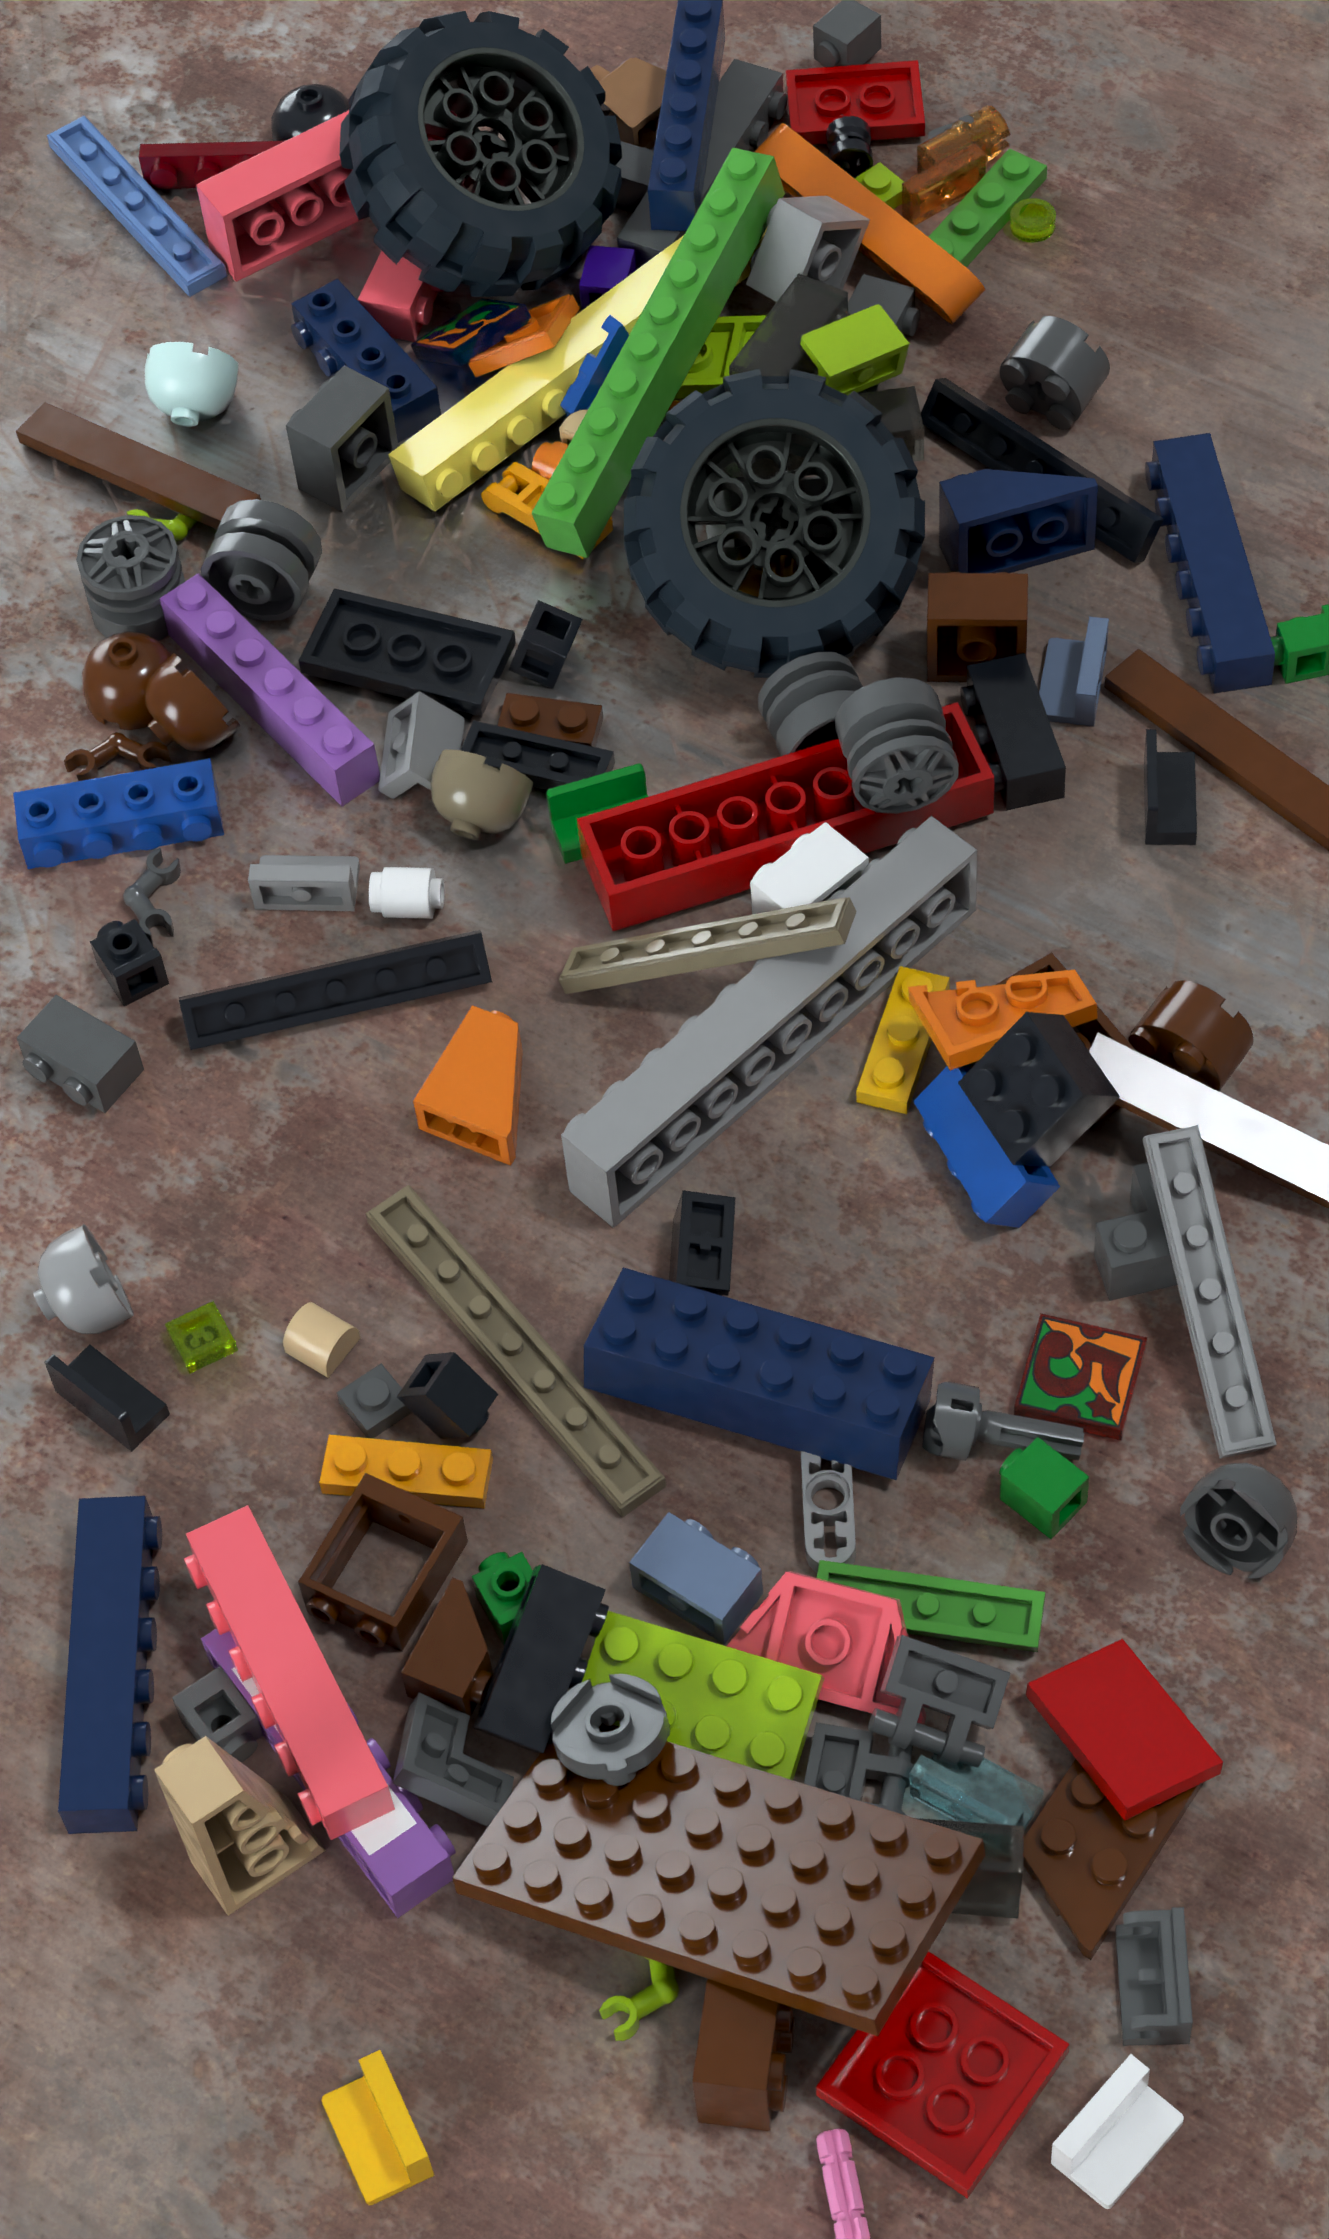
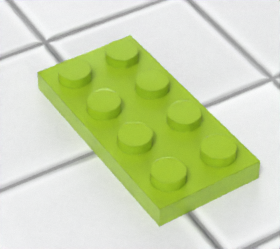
M608 1611L603 1627L595 1639L582 1682L590 1679L592 1686L610 1682L609 1675L628 1674L639 1677L653 1685L661 1697L670 1724L668 1742L793 1780L825 1678L817 1673ZM615 1721L613 1725L620 1727V1721Z

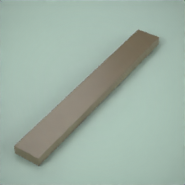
M407 1185L366 1213L367 1222L622 1518L666 1487V1480L661 1472L591 1392L584 1388V1384L410 1185Z

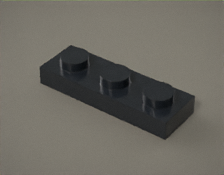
M474 720L461 748V751L486 757L484 764L500 770L502 763L526 775L533 782V787L545 790L610 772L615 765L614 751Z

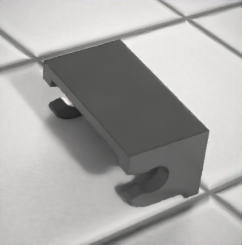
M1172 1907L1171 1910H1141L1124 1913V1924L1116 1925L1115 1928L1123 2046L1190 2044L1193 2020L1184 1907Z

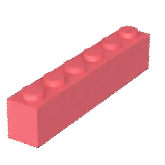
M247 1505L186 1533L192 1555L184 1558L186 1567L197 1590L208 1586L214 1598L213 1601L206 1604V1607L219 1635L228 1631L232 1635L237 1647L228 1650L241 1681L244 1682L252 1678L259 1691V1694L251 1697V1700L265 1729L275 1725L283 1740L275 1744L274 1748L287 1776L290 1777L299 1773L306 1789L297 1793L311 1825L313 1826L322 1821L330 1839L333 1840L395 1810L389 1787L249 1506Z

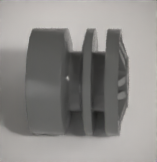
M124 515L106 520L90 530L79 545L76 561L95 627L106 638L113 634L128 631L144 633L157 641L167 637L169 634L160 598L185 582L173 533L162 522L146 516Z
M816 652L800 656L781 666L766 680L758 695V708L766 721L769 732L776 741V747L781 756L838 739L835 728V715L842 702L856 690L863 687L853 665L847 657L836 652Z
M895 677L884 679L856 690L842 702L835 715V728L842 753L847 759V771L852 779L854 795L863 807L879 813L895 814L917 810L937 801L951 789L958 778L959 763L956 753L952 749L951 737L946 732V720L939 697L931 685L914 678Z

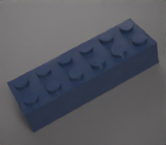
M623 1267L584 1344V1388L799 1452H807L826 1460H834L843 1465L848 1464L853 1468L897 1480L931 1399L935 1357Z

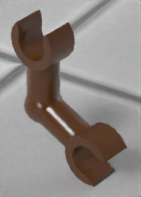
M117 732L112 733L105 741L90 751L78 749L70 752L64 760L67 772H71L79 766H87L77 773L78 781L97 778L98 768L116 756H122L138 763L140 770L157 768L156 765L149 762L153 758H161L164 761L171 762L169 751L164 744L155 741L143 745Z

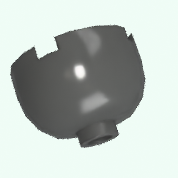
M1231 1463L1208 1472L1197 1482L1180 1508V1516L1185 1513V1520L1187 1522V1527L1183 1531L1187 1543L1200 1559L1219 1572L1228 1575L1233 1573V1567L1243 1572H1252L1248 1578H1260L1273 1572L1291 1547L1297 1534V1507L1291 1492L1278 1477L1262 1467L1249 1463Z

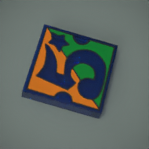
M481 298L410 345L417 359L463 366L475 355L483 353L503 340L505 335L512 334L526 325L531 315L525 304Z

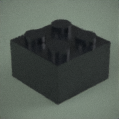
M1025 1012L958 1082L1013 1165L1051 1166L1120 1098L1065 1016L1059 1014Z

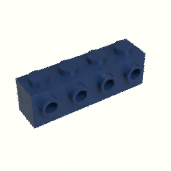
M338 278L291 303L295 322L291 325L292 334L302 349L309 348L316 356V360L326 376H334L345 365L389 388L398 443L419 432L441 415L437 386Z

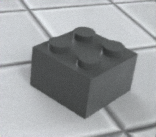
M345 365L331 379L326 380L319 388L318 393L302 409L294 412L286 424L298 489L341 512L391 462L388 454L399 447L389 388Z

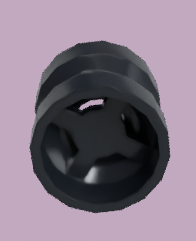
M844 116L834 120L826 130L827 147L829 149L828 158L853 178H856L873 167L870 127L866 121L855 116Z

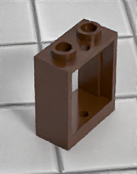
M365 1473L298 1581L306 1610L313 1617L326 1624L333 1625L338 1621L353 1628L362 1640L373 1646L383 1647L387 1644L403 1652L468 1543L463 1517ZM372 1522L434 1549L393 1617L332 1589Z

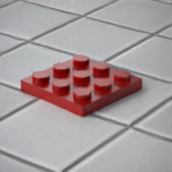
M928 1951L879 2035L876 2036L857 2029L815 2087L816 2096L968 2199L1068 2055L1070 2044Z

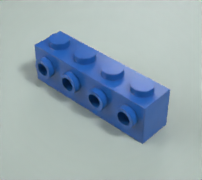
M210 758L13 793L18 840L28 869L54 867L61 863L90 858L101 859L113 854L136 850H152L159 846L187 841L197 842L210 837L224 835L218 788Z

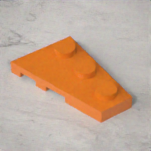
M1075 969L1011 976L1006 984L977 987L976 980L956 982V989L928 992L927 985L908 987L909 1001L950 1071L979 1061L1025 1012L1064 1015L1072 1027L1098 1018L1097 1003Z

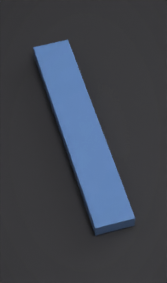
M85 116L47 135L50 148L189 297L227 277L225 264Z

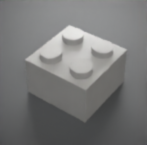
M829 196L779 198L777 204L773 206L768 214V227L761 246L756 250L751 259V272L746 285L788 309L837 305L870 219Z

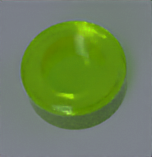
M1029 198L1016 203L1011 209L1010 229L1012 234L1019 240L1031 243L1041 242L1048 239L1054 233L1056 211L1049 202L1038 198Z

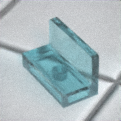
M935 1753L931 1759L921 1755L910 1772L911 1798L1010 1852L1014 1849L1044 1799V1791L1041 1788L984 1757L980 1766L976 1768L961 1762H957L955 1766L938 1761L937 1754Z

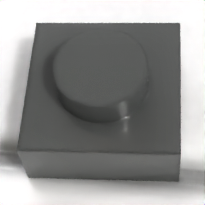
M382 1363L337 1392L339 1404L367 1438H375L412 1413L397 1398L402 1388Z

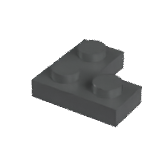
M419 1692L408 1709L393 1784L488 1827L511 1795L514 1777L463 1754L470 1715Z

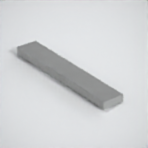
M1199 1126L1147 1135L1143 1138L1145 1153L1219 1458L1274 1448L1277 1445Z

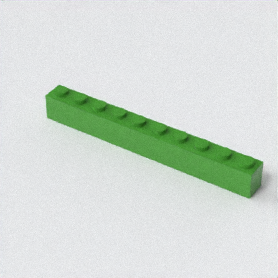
M737 148L731 149L532 511L533 518L546 548L588 558L631 479V468L646 438L655 435L767 228L769 212L777 204L778 199L783 198L785 195L774 156Z

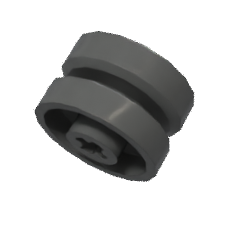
M254 499L238 501L227 507L215 533V540H213L202 564V577L245 617L263 621L284 620L296 614L303 602L309 587V580L322 554L321 538L313 526L302 516L278 503Z

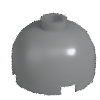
M85 1224L63 1233L45 1249L40 1257L37 1271L42 1288L36 1290L33 1294L47 1320L57 1316L70 1330L81 1334H100L122 1325L124 1321L132 1318L134 1314L117 1275L113 1276L106 1263V1260H108L107 1256Z

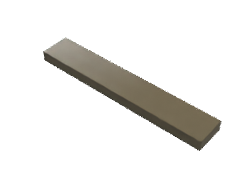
M844 897L575 947L572 949L558 981L565 994L842 945L846 942L857 911L851 898Z

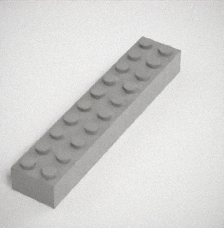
M932 816L917 829L911 828L906 831L899 839L895 848L882 859L877 858L871 861L859 879L846 890H838L830 897L829 900L850 897L857 911L845 944L757 960L751 972L737 984L726 986L717 996L715 1003L701 1015L690 1017L681 1026L678 1034L662 1048H655L649 1052L636 1071L624 1081L619 1080L613 1083L607 1089L600 1102L586 1114H578L568 1123L564 1133L561 1134L569 1191L612 1228L616 1227L893 984L900 966L911 968L976 911L977 849Z

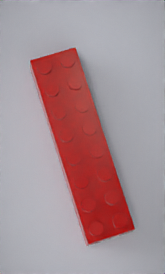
M956 702L942 707L946 720V732L951 737L952 749L956 753L959 763L958 778L951 789L937 801L917 810L895 814L879 813L863 807L854 795L852 779L847 771V759L842 753L839 739H835L577 818L581 856L612 931L751 889L750 881L763 865L774 863L791 849L793 843L800 836L812 833L824 822L865 854L897 844L906 831L911 828L917 829L931 816L948 828L993 814L994 775L959 703Z

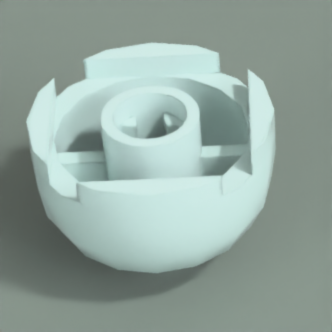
M165 342L153 345L150 348V353L147 354L145 364V388L150 401L162 413L171 416L173 423L187 427L196 426L199 421L212 419L227 408L235 393L238 374V362L232 356L212 347H208V355L192 352L194 343Z

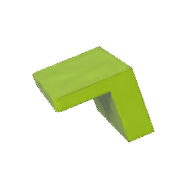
M878 304L803 334L800 342L802 348L818 368L817 375L826 377L825 385L846 395L851 394L853 391L858 393L902 374L910 344L882 306Z

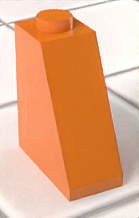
M472 1005L413 1100L420 1130L507 1165H512L516 1158L523 1056L519 1024L517 1022H514L508 1015L500 1011L494 1010L489 1012Z

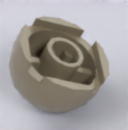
M446 749L442 751L438 761H436L430 786L433 804L438 813L446 820L452 822L450 831L467 839L478 840L480 833L496 834L511 828L521 818L528 804L533 782L523 773L503 763L500 770L484 764L486 760L484 756L461 750Z

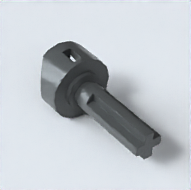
M955 1382L938 1384L936 1404L927 1410L922 1447L929 1453L966 1461L971 1446L974 1447L976 1440L986 1444L1025 1450L1039 1437L1063 1457L1079 1460L1081 1447L1084 1443L1085 1433L1083 1428L991 1410L982 1411V1404L979 1403V1387Z

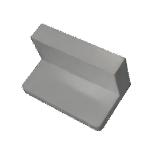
M420 691L392 709L388 714L378 791L395 799L417 783L431 790L433 770L442 751L446 749L461 750L464 718Z
M263 855L260 857L259 864H250L248 883L255 910L355 911L360 871L359 858L356 856Z

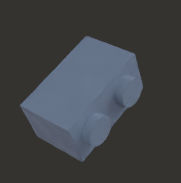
M670 1512L666 1514L629 1562L634 1589L724 1645L763 1595L762 1571L759 1568L758 1562L749 1553L737 1547H733L731 1550L715 1541L712 1534L697 1521L687 1519L684 1522Z

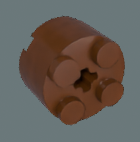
M1180 980L1175 981L1170 988L1166 986L1131 1031L1128 1041L1137 1052L1220 1092L1253 1046L1254 1037L1247 1020L1239 1011L1233 1018L1221 1007L1226 1000L1225 998L1206 986Z

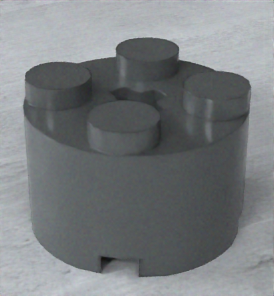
M1043 316L1038 323H1035L1033 320L1000 366V378L1008 391L1005 397L1006 402L1019 413L1027 414L1030 410H1034L1045 415L1047 420L1056 428L1067 430L1073 422L1078 420L1108 377L1110 372L1109 360L1100 346L1094 352L1085 342L1089 335L1075 324L1054 316Z

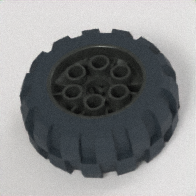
M466 11L423 19L419 27L402 30L379 51L348 99L349 113L341 123L339 154L342 168L352 170L344 181L347 193L358 219L370 217L378 229L374 235V243L396 265L404 257L419 267L422 271L418 280L446 292L455 291L460 283L470 285L471 297L513 296L520 287L523 291L538 290L563 276L572 263L581 258L589 246L602 233V225L614 212L622 184L621 168L616 166L622 159V146L616 115L604 116L601 105L605 102L606 92L588 66L579 71L564 56L569 46L545 29H541L534 36L519 29L518 17L492 11L479 13L474 22H470ZM486 126L491 128V130L480 131L478 127ZM427 134L442 137L444 140L428 141ZM498 134H502L506 141L501 140L498 137ZM471 184H473L471 192L468 191L467 189L470 187ZM518 188L524 193V195L529 199L531 203L524 204Z
M760 369L723 377L722 385L703 394L695 390L666 413V421L655 435L646 438L631 468V480L627 497L624 499V548L631 579L635 580L644 598L645 608L667 636L673 634L692 649L691 655L724 671L728 666L754 672V678H769L781 666L800 656L816 652H836L847 658L853 656L854 651L873 635L877 637L900 609L901 603L918 569L920 552L925 539V500L921 499L916 480L918 469L903 438H895L881 421L883 413L855 391L846 395L825 385L826 377L790 369L789 376H762ZM788 453L805 458L795 472V475L785 472ZM768 458L778 465L780 471L774 478L761 479L753 473L752 465L759 459ZM735 461L746 480L742 483L735 478H731L722 469ZM806 475H817L825 482L826 490L818 496L806 495L800 489L799 481ZM730 490L739 495L742 503L734 511H722L714 503L715 496L721 491ZM771 497V500L768 503L764 504L761 501L765 498ZM845 498L849 514H833L829 511H823L822 506ZM791 504L796 509L797 513L792 514L790 510ZM781 506V526L786 530L777 529L771 540L766 541V524L761 522V520L770 521L772 515H775L777 508ZM753 511V513L755 514L754 521L751 522L750 514ZM817 523H825L831 526L836 537L829 544L819 545L810 539L808 535L809 528ZM725 524V531L722 534L698 542L695 525ZM738 538L748 543L751 553L745 559L735 561L725 555L723 546L727 541ZM779 555H787L796 561L798 569L789 577H780L771 570L770 562ZM809 555L813 556L832 572L819 585L804 562L808 559ZM752 565L757 570L763 568L758 597L739 590Z

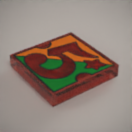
M1040 1313L1014 1405V1415L1081 1427L1083 1432L1122 1441L1146 1352L1148 1337Z

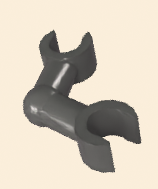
M161 848L153 850L148 855L146 861L147 870L123 893L124 902L139 919V925L152 945L153 940L150 928L163 926L171 936H174L171 916L162 909H155L148 897L159 885H169L177 881L181 873L179 858L174 860L167 868H157L163 862Z

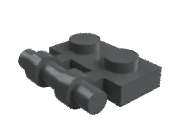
M904 1635L897 1636L880 1692L900 1698L901 1703L896 1715L875 1708L870 1718L868 1730L887 1736L889 1744L906 1749L910 1744L937 1754L938 1761L955 1766L957 1762H961L978 1768L984 1757L985 1746L966 1740L970 1725L974 1724L985 1729L994 1728L1010 1672ZM922 1707L950 1716L944 1732L917 1723Z
M816 1722L804 1784L862 1802L866 1778L879 1780L883 1783L879 1804H868L906 1815L901 1809L905 1788L912 1785L915 1766L910 1762L913 1745L909 1744L906 1749L890 1744L888 1756L871 1753L873 1746L872 1731Z

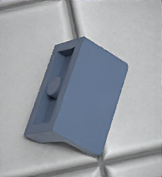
M1089 616L1085 641L1061 638L1049 639L1039 694L1050 722L1094 726L1107 654L1108 618Z

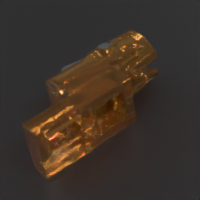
M986 105L969 115L959 118L956 122L931 130L928 133V140L917 146L918 174L902 183V217L915 226L961 201L986 174V163L1010 147V144L1004 139L1011 135L1010 130L1002 115L993 106Z

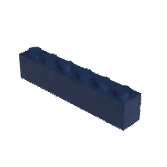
M678 0L648 185L651 230L687 231L701 206L725 45L723 0Z
M1205 433L1153 441L1152 461L1145 463L1146 483L1149 491L1156 490L1158 498L1155 499V512L1164 519L1160 527H1167L1168 534L1165 536V546L1169 563L1177 562L1179 571H1176V588L1179 599H1187L1189 608L1186 609V621L1189 635L1191 638L1198 637L1200 646H1197V662L1200 674L1209 675L1214 694L1272 685L1275 651L1211 434Z
M146 1496L79 1498L58 1812L68 1834L137 1831L138 1811L147 1810L148 1780L146 1775L140 1774L141 1757L150 1756L151 1728L149 1722H143L144 1704H151L154 1699L152 1669H146L147 1652L155 1651L157 1646L156 1621L154 1617H149L150 1600H158L160 1592L159 1571L157 1566H152L153 1550H160L162 1547V1523L160 1516H152Z

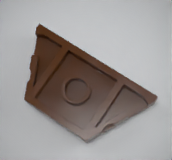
M1076 1759L1074 1760L1018 1846L1017 1857L1031 1878L1039 1882L1045 1891V1899L1057 1917L1061 1915L1077 1939V1947L1083 1956L1092 1960L1203 1783L1124 1821Z

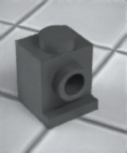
M221 1666L172 1697L182 1724L190 1731L196 1741L206 1736L240 1762L249 1758L257 1749L258 1743L256 1740L263 1736L258 1718Z

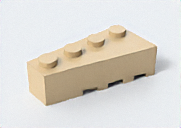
M206 1736L194 1744H184L175 1748L165 1757L163 1764L154 1769L191 1863L228 1916L326 1851L287 1796Z

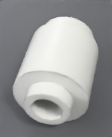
M384 867L383 872H372L370 875V911L380 912L384 918L432 919L435 909H442L444 906L443 878H436L434 868Z

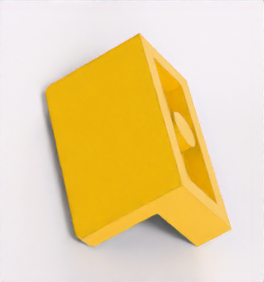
M381 2050L358 2060L364 2075L363 2077L323 2095L321 2099L356 2182L368 2205H374L435 2176L428 2154Z

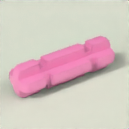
M845 2129L824 2131L817 2135L816 2141L820 2164L825 2165L822 2167V2173L832 2220L837 2221L834 2223L836 2239H870L866 2217H861L865 2214L855 2162L850 2160L853 2156L849 2134Z

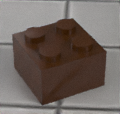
M1007 572L928 574L927 682H967V665L1025 653L1026 656L1028 574Z
M707 1978L692 2080L698 2123L771 2131L773 2111L784 2112L788 2075H785L786 2054L782 2053L791 2054L793 2049L796 2018L793 2017V2007Z

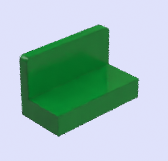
M634 764L546 791L550 825L564 863L567 864L583 859L580 850L577 818L648 797L646 776L642 764Z

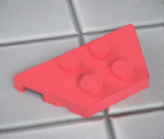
M788 1571L770 1590L768 1597L758 1609L754 1610L740 1626L741 1629L727 1645V1647L822 1675L825 1679L818 1698L819 1700L868 1713H873L875 1708L895 1715L898 1712L901 1699L882 1693L880 1690L897 1636L904 1635L908 1637L900 1599ZM922 1707L917 1723L924 1725L926 1713L924 1707Z

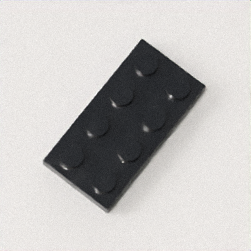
M334 588L302 652L299 666L303 674L407 699L420 691L449 709L482 717L515 647L516 639L513 630Z

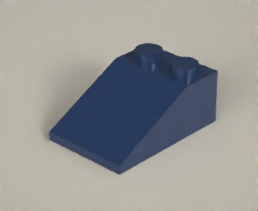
M992 469L961 474L951 479L940 481L939 546L951 572L1012 573L1094 550L1098 484L1095 478Z

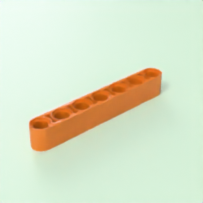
M781 123L754 151L774 156L784 191L791 197L829 196L870 219L859 251L898 283L915 288V296L948 323L953 324L985 291L983 284L967 267L786 124Z

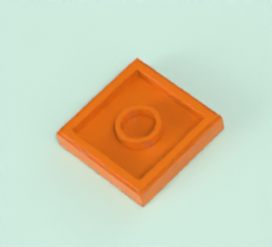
M567 294L494 323L468 363L475 378L554 348L571 323V318L580 309L573 294Z

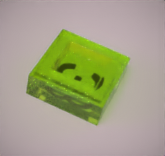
M214 1301L165 1323L167 1333L189 1374L238 1351L236 1341Z

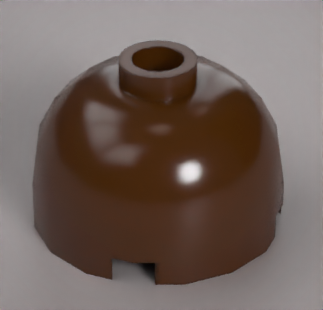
M128 631L113 634L101 640L90 651L82 670V684L87 707L97 721L105 724V719L112 723H118L119 728L122 730L148 727L147 724L154 718L150 715L145 705V689L153 673L171 656L165 646L144 633Z
M173 653L153 673L145 689V705L150 715L154 718L147 726L166 746L175 741L178 745L190 751L201 752L214 748L228 739L241 725L234 718L227 723L222 719L229 711L192 670L189 671L185 668L180 673L175 668L182 660Z

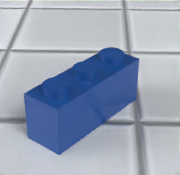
M970 1063L951 1071L946 1066L913 1101L924 1119V1128L938 1142L948 1159L947 1166L950 1172L961 1181L972 1200L971 1207L975 1214L987 1224L1020 1228L1060 1188V1185L1048 1166L1013 1165L958 1084L975 1063Z

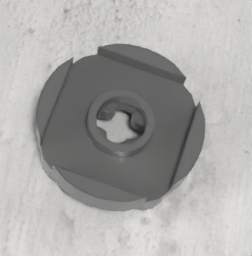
M628 1674L609 1675L610 1682L600 1683L592 1686L590 1679L581 1682L567 1691L556 1704L551 1716L552 1740L559 1760L565 1767L577 1775L590 1779H604L607 1784L613 1786L624 1785L633 1780L637 1771L651 1763L663 1749L670 1735V1724L661 1697L653 1685L639 1677ZM615 1721H620V1727L611 1732H600L598 1728L601 1724L611 1726Z

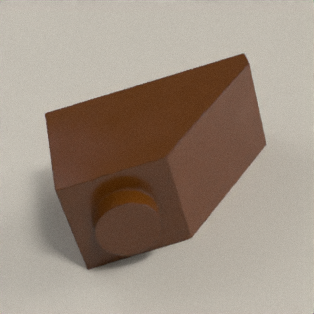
M452 1577L403 1667L401 1675L407 1697L415 1699L420 1692L471 1717L476 1705L481 1706L493 1676L488 1648L463 1581Z

